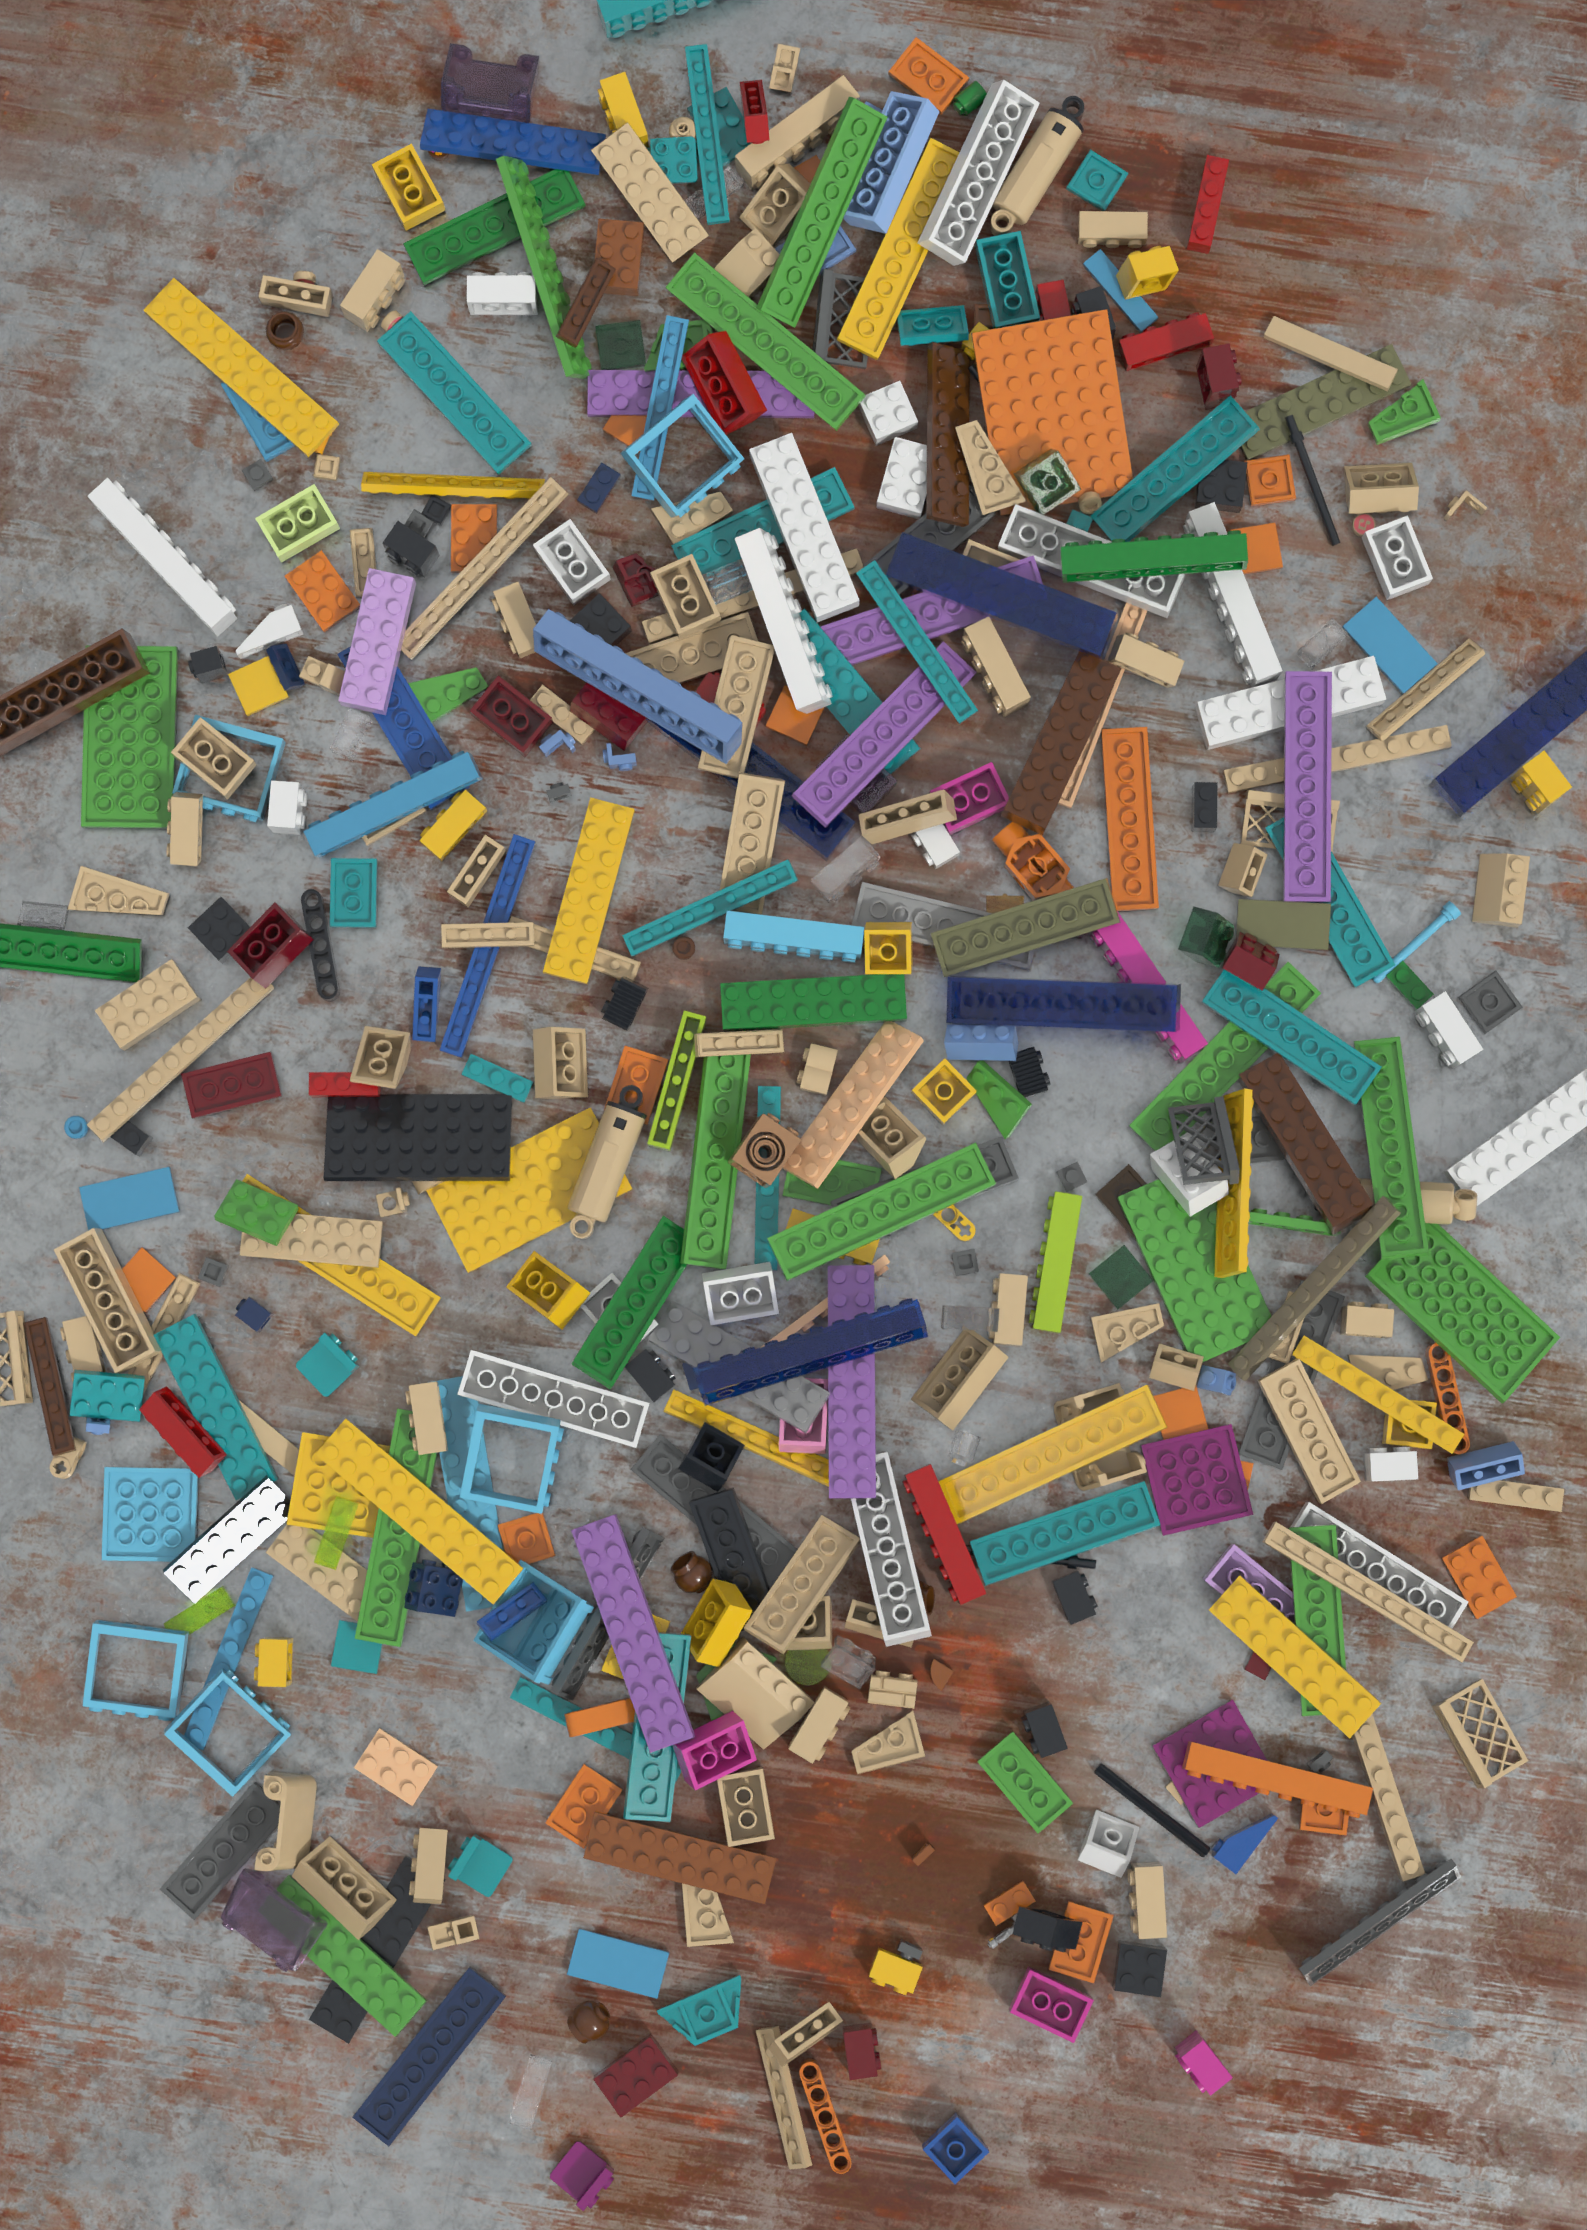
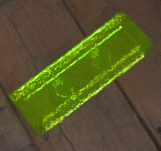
M336 1496L314 1559L315 1564L336 1570L359 1503Z
M224 1586L163 1623L166 1629L189 1631L190 1635L236 1605Z

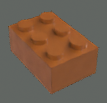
M598 219L595 259L597 257L616 268L604 294L639 296L645 233L644 222Z

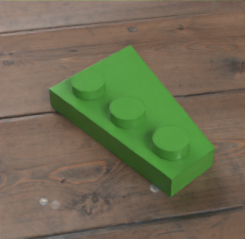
M1424 379L1419 381L1409 392L1404 393L1394 404L1389 405L1369 421L1368 427L1376 445L1440 421L1441 417Z
M477 667L408 683L431 723L484 692L489 687Z
M980 1060L967 1076V1080L977 1091V1096L1004 1139H1007L1030 1109L1032 1103L985 1061Z

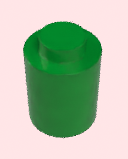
M974 81L953 98L955 102L953 107L960 115L968 116L983 104L987 93L977 81Z

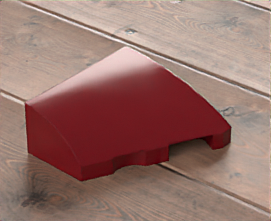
M637 553L615 561L612 568L631 607L659 596L650 572L656 569L648 566Z

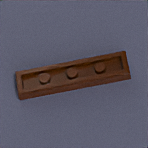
M596 257L555 337L574 348L577 347L616 268Z

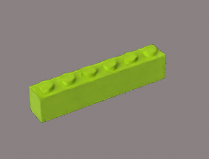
M688 1011L683 1012L649 1135L648 1146L671 1151L696 1060L694 1034L703 1033L707 1020L706 1016Z
M1055 1191L1053 1196L1048 1198L1047 1210H1051L1050 1218H1045L1043 1232L1047 1233L1046 1242H1041L1039 1254L1043 1255L1042 1265L1038 1264L1036 1278H1040L1039 1287H1034L1032 1300L1036 1301L1035 1310H1030L1028 1322L1032 1324V1329L1061 1333L1082 1202L1081 1195Z

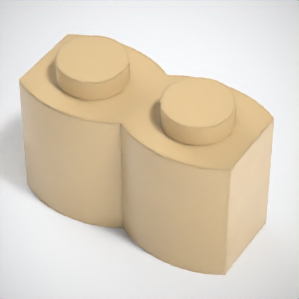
M812 1043L810 1049L805 1048L802 1061L806 1062L804 1071H799L797 1083L801 1084L800 1090L827 1096L838 1050Z

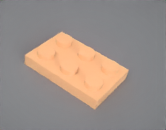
M379 1728L354 1768L413 1806L438 1768V1765L382 1728Z

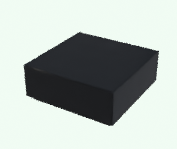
M431 494L422 514L433 520L434 523L442 526L451 510V504Z

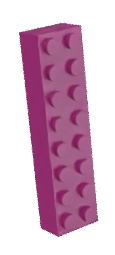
M1118 912L1121 923L1092 931L1090 938L1097 947H1102L1105 952L1103 957L1110 966H1115L1118 971L1116 976L1123 985H1128L1131 990L1129 995L1136 1004H1141L1144 1009L1142 1014L1148 1023H1154L1157 1028L1155 1033L1161 1042L1166 1041L1170 1049H1168L1171 1057L1174 1061L1179 1060L1182 1063L1202 1050L1208 1043Z

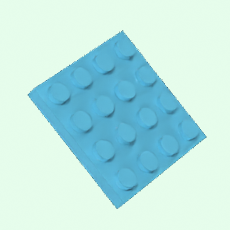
M104 1467L102 1560L172 1562L197 1539L198 1476L186 1468Z

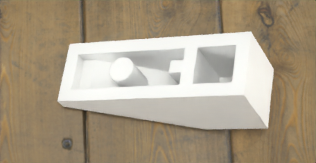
M282 604L274 608V611L269 613L236 649L238 657L242 659L265 650L270 646L278 645L303 635L304 633L292 605Z

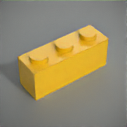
M466 790L463 793L458 792L451 800L452 805L447 810L443 809L436 816L437 822L432 827L427 826L420 834L422 837L419 840L421 844L441 862L487 812L486 807Z

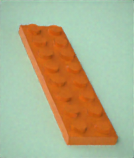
M1147 727L1102 729L1101 741L1110 882L1117 911L1158 909Z

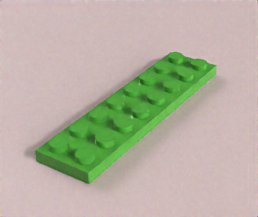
M1336 1525L1288 1527L1290 1531L1338 1559ZM1290 1559L1295 1625L1346 1670L1341 1590ZM1300 1694L1301 1716L1323 1715Z
M288 1875L258 1910L394 2037L399 2035L427 2002V1999L363 1940H358L292 1875Z

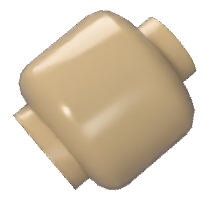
M688 117L676 118L669 127V138L694 137L696 140L694 121Z

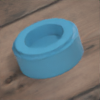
M71 1116L64 1125L65 1133L73 1139L83 1138L89 1128L87 1127V1121L80 1116Z

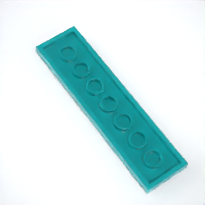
M411 311L377 340V343L498 475L532 446V443Z
M1230 395L1090 516L1110 540L1125 539V542H1130L1256 434L1260 428Z
M835 467L811 478L828 522L855 509ZM765 500L671 545V548L677 560L693 554L704 581L743 563L735 541L736 537L761 528L769 532L771 536H775L778 546L783 544L784 540L768 500Z
M804 608L799 614L801 620H805L807 623L809 642H813L817 650V654L814 656L817 664L821 663L825 676H822L825 685H829L833 695L830 698L832 704L826 707L851 735L883 701L838 649L807 609ZM912 739L880 772L885 778H888L915 755L921 747Z
M1283 817L1265 827V830L1284 862ZM1331 851V902L1308 903L1331 904L1329 944L1354 988L1395 966V963Z
M1225 969L1202 1000L1204 1005L1274 1052L1280 1054L1284 1059L1354 1106H1356L1382 1068L1265 988L1262 991Z
M193 1314L154 1334L193 1416L227 1454L218 1466L235 1500L247 1494L266 1475L273 1482L278 1480L197 1315Z
M1143 1481L986 1535L969 1543L984 1585L988 1586L1150 1530L1161 1524L1146 1483Z
M658 1632L684 1703L691 1635ZM636 1712L634 1715L623 1818L671 1822L677 1757L672 1745L650 1753Z

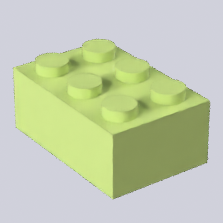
M315 484L255 518L281 563L340 529Z

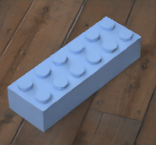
M893 91L890 92L882 110V114L888 118L843 218L850 226L885 234L889 229L939 114V110L929 99Z

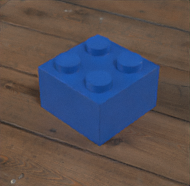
M957 2113L922 2144V2149L954 2184L989 2153L985 2143Z

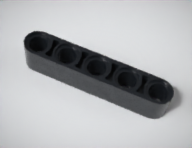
M309 889L302 894L301 904L306 932L314 939L309 944L317 992L325 1001L332 1002L339 997L340 986L324 899L318 891ZM312 895L317 896V904L315 906H308L307 899ZM314 918H321L322 925L317 929L312 928V920ZM319 940L326 941V948L322 951L315 949V944ZM322 963H330L329 972L325 974L319 972V967ZM327 985H333L335 988L334 993L330 996L323 994V989Z

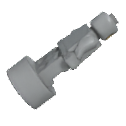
M1017 1914L1012 1917L1014 1922L1011 1927L1004 1929L988 1941L987 1945L989 1948L994 1949L998 1946V1943L1000 1944L1011 1936Z

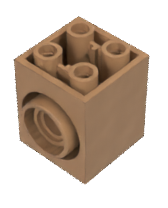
M770 1113L767 1115L762 1114L756 1119L727 1162L764 1188L771 1186L801 1141L797 1137L799 1135L797 1131L789 1126L787 1128L782 1127L778 1124L780 1120ZM759 1148H764L767 1151L766 1159L760 1157L758 1153Z

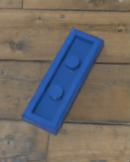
M532 1582L479 1619L477 1625L491 1642L547 1603V1598Z

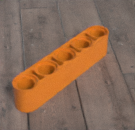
M1432 1343L1426 1348L1425 1356L1437 1403L1439 1419L1447 1423L1450 1415L1453 1414L1457 1417L1458 1424L1454 1428L1465 1435L1461 1439L1463 1441L1462 1448L1458 1451L1455 1450L1453 1454H1463L1469 1449L1470 1441L1451 1356L1441 1348L1443 1352L1442 1357L1439 1360L1435 1359L1432 1356V1350L1434 1347L1440 1346L1437 1343ZM1440 1369L1445 1370L1448 1374L1445 1382H1440L1437 1378V1373ZM1445 1392H1449L1453 1396V1401L1449 1405L1442 1401V1396Z
M629 1697L566 1713L564 1716L569 1737L634 1722L635 1709Z
M806 2059L800 2064V2078L830 2166L834 2172L844 2174L851 2168V2155L820 2065L814 2059ZM808 2065L814 2066L817 2070L816 2074L811 2077L806 2076L803 2072V2069ZM821 2088L824 2091V2096L820 2099H815L811 2095L812 2090ZM825 2110L832 2114V2118L826 2122L819 2118L820 2112ZM829 2134H837L840 2137L839 2141L836 2144H830L826 2140ZM844 2156L848 2161L846 2165L839 2167L834 2163L835 2158Z

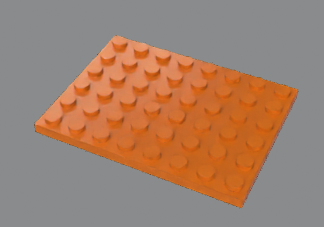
M1107 309L971 333L987 436L1026 500L1017 505L1035 510L1078 502L1082 494L1090 491L1098 493L1100 498L1114 496L1133 479ZM1015 505L1000 509V515L1012 514Z

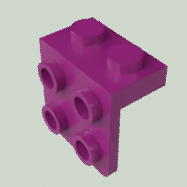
M576 2141L551 2172L550 2179L577 2201L576 2206L584 2211L587 2206L591 2209L599 2199L597 2193L601 2188L606 2190L613 2182L614 2168L581 2141Z

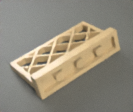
M1253 790L1246 791L1240 844L1276 849L1267 837L1268 834L1264 833L1257 823L1267 815L1273 823L1276 822L1270 813L1277 807L1284 809V794ZM1331 800V851H1333L1337 812L1340 801ZM1251 804L1260 805L1265 811V814L1256 821L1250 815ZM1264 806H1271L1273 808L1268 811ZM1249 818H1250V820H1251L1253 823L1248 826V822H1249ZM1255 825L1263 836L1256 841H1246L1247 831ZM1265 838L1268 843H1263L1260 841Z
M24 1311L0 1313V1318L6 1317V1328L2 1333L0 1332V1342L3 1339L9 1346L5 1356L0 1353V1359H2L0 1361V1368L4 1363L11 1367V1374L7 1379L0 1374V1380L4 1382L0 1387V1394L7 1385L13 1390L14 1400L9 1401L0 1395V1407L33 1403L27 1340L24 1328Z
M1479 1679L1444 1701L1432 1706L1477 1789L1490 1786L1492 1782L1528 1762L1526 1755L1483 1679ZM1480 1686L1484 1694L1482 1703L1471 1700L1472 1691ZM1456 1699L1465 1701L1463 1713L1455 1712L1450 1703ZM1470 1703L1481 1706L1478 1719L1467 1716ZM1485 1707L1494 1711L1493 1723L1482 1720ZM1466 1719L1477 1722L1474 1735L1465 1731L1464 1724ZM1481 1723L1492 1726L1489 1739L1478 1736ZM1496 1728L1505 1731L1507 1735L1505 1744L1494 1741ZM1477 1739L1488 1742L1485 1755L1479 1754L1475 1749ZM1493 1744L1504 1747L1501 1760L1490 1757ZM1508 1748L1515 1750L1520 1760L1515 1763L1506 1762ZM1489 1760L1500 1763L1498 1773L1490 1776L1487 1770Z

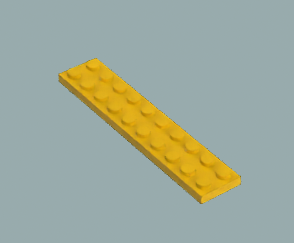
M932 138L929 139L889 229L881 242L837 337V341L878 360L928 252V249L918 244V240L960 152Z
M175 278L143 310L146 315L308 458L338 427V421Z
M246 1174L242 1182L289 1201L249 1174ZM298 1206L299 1210L296 1214L311 1215ZM382 1259L379 1260V1268L298 1261L416 1337L441 1299L440 1296Z
M1145 1385L938 1482L956 1524H960L1168 1427L1149 1385Z
M347 1418L344 1419L316 1453L320 1459L492 1604H495L524 1569Z

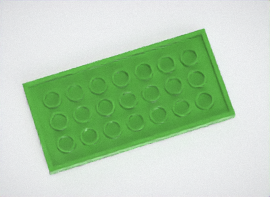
M137 646L150 674L84 710L82 828L167 829L168 821H171V812H168L167 809L168 799L173 796L172 792L175 785V757L171 752L176 747L177 646Z
M1160 1179L1117 1197L1185 1351L1203 1356V1362L1249 1342L1272 1316L1249 1265L1247 1266V1272L1225 1278L1214 1277L1217 1201L1196 1214L1189 1216Z
M1425 1223L1429 1255L1380 1259L1365 1277L1499 1402L1504 1403L1559 1340L1560 1336L1439 1224Z

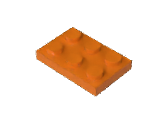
M915 37L888 71V75L913 94L929 99L941 115L954 100L953 98L959 94L969 81V77L917 37Z
M451 504V573H460L497 534V504Z
M322 550L284 576L324 633L360 608L359 602Z
M624 1046L607 1102L618 1103L620 1092L625 1086H637L643 1093V1103L638 1108V1111L647 1115L644 1124L648 1125L669 1059ZM630 1091L625 1095L626 1102L631 1104L635 1103L638 1099V1094L634 1091Z
M1482 1535L1441 1558L1462 1597L1468 1601L1467 1605L1475 1619H1479L1517 1597Z
M584 1763L545 1823L584 1849L587 1845L594 1813L607 1814L623 1789Z
M1068 1901L1064 1916L1083 1922L1076 1950L1066 1949V1952L1054 1950L1048 1969L1094 1983L1114 1915Z

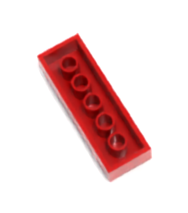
M928 1464L905 1474V1480L902 1483L907 1494L912 1493L915 1501L911 1502L916 1515L921 1514L924 1522L920 1525L925 1537L930 1536L933 1544L929 1546L934 1558H940L942 1566H939L943 1579H949L952 1587L948 1588L952 1600L954 1602L958 1601L962 1605L985 1595L986 1591L932 1465Z

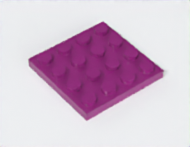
M1232 1424L1141 1445L1158 1519L1161 1524L1162 1536L1254 1515Z
M1232 1699L1152 1745L1198 1828L1259 1794L1255 1792L1256 1787L1247 1785L1245 1790L1233 1787V1781L1224 1779V1783L1221 1784L1210 1781L1209 1775L1201 1774V1778L1187 1775L1188 1770L1182 1769L1188 1741L1267 1761Z

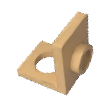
M1466 490L1460 498L1455 496L1447 507L1450 510L1444 519L1448 521L1464 501L1480 515L1485 512L1487 507Z
M401 1187L396 1188L395 1191L376 1195L380 1217L408 1212L407 1206L410 1205L407 1192H403ZM392 1197L395 1199L396 1207L393 1210H386L383 1207L385 1198Z

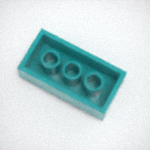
M1021 231L976 240L975 251L993 329L1040 321Z

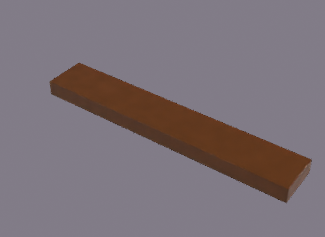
M43 1317L24 1322L52 1455L58 1456L76 1451L48 1318Z

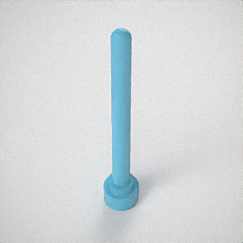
M1448 901L1442 907L1441 915L1392 958L1395 966L1373 977V981L1375 983L1381 982L1387 974L1412 954L1447 921H1455L1461 915L1460 910L1451 901Z

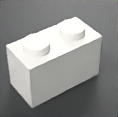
M943 824L913 832L911 835L917 847L921 845L924 849L923 857L929 866L933 865L935 869L960 854Z

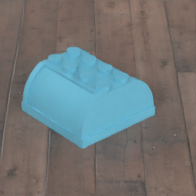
M520 1559L518 1564L524 1569L495 1602L491 1611L532 1582L547 1598V1603L491 1642L481 1629L473 1641L534 1682H542L549 1685L553 1679L552 1675L587 1614L592 1612L594 1606Z

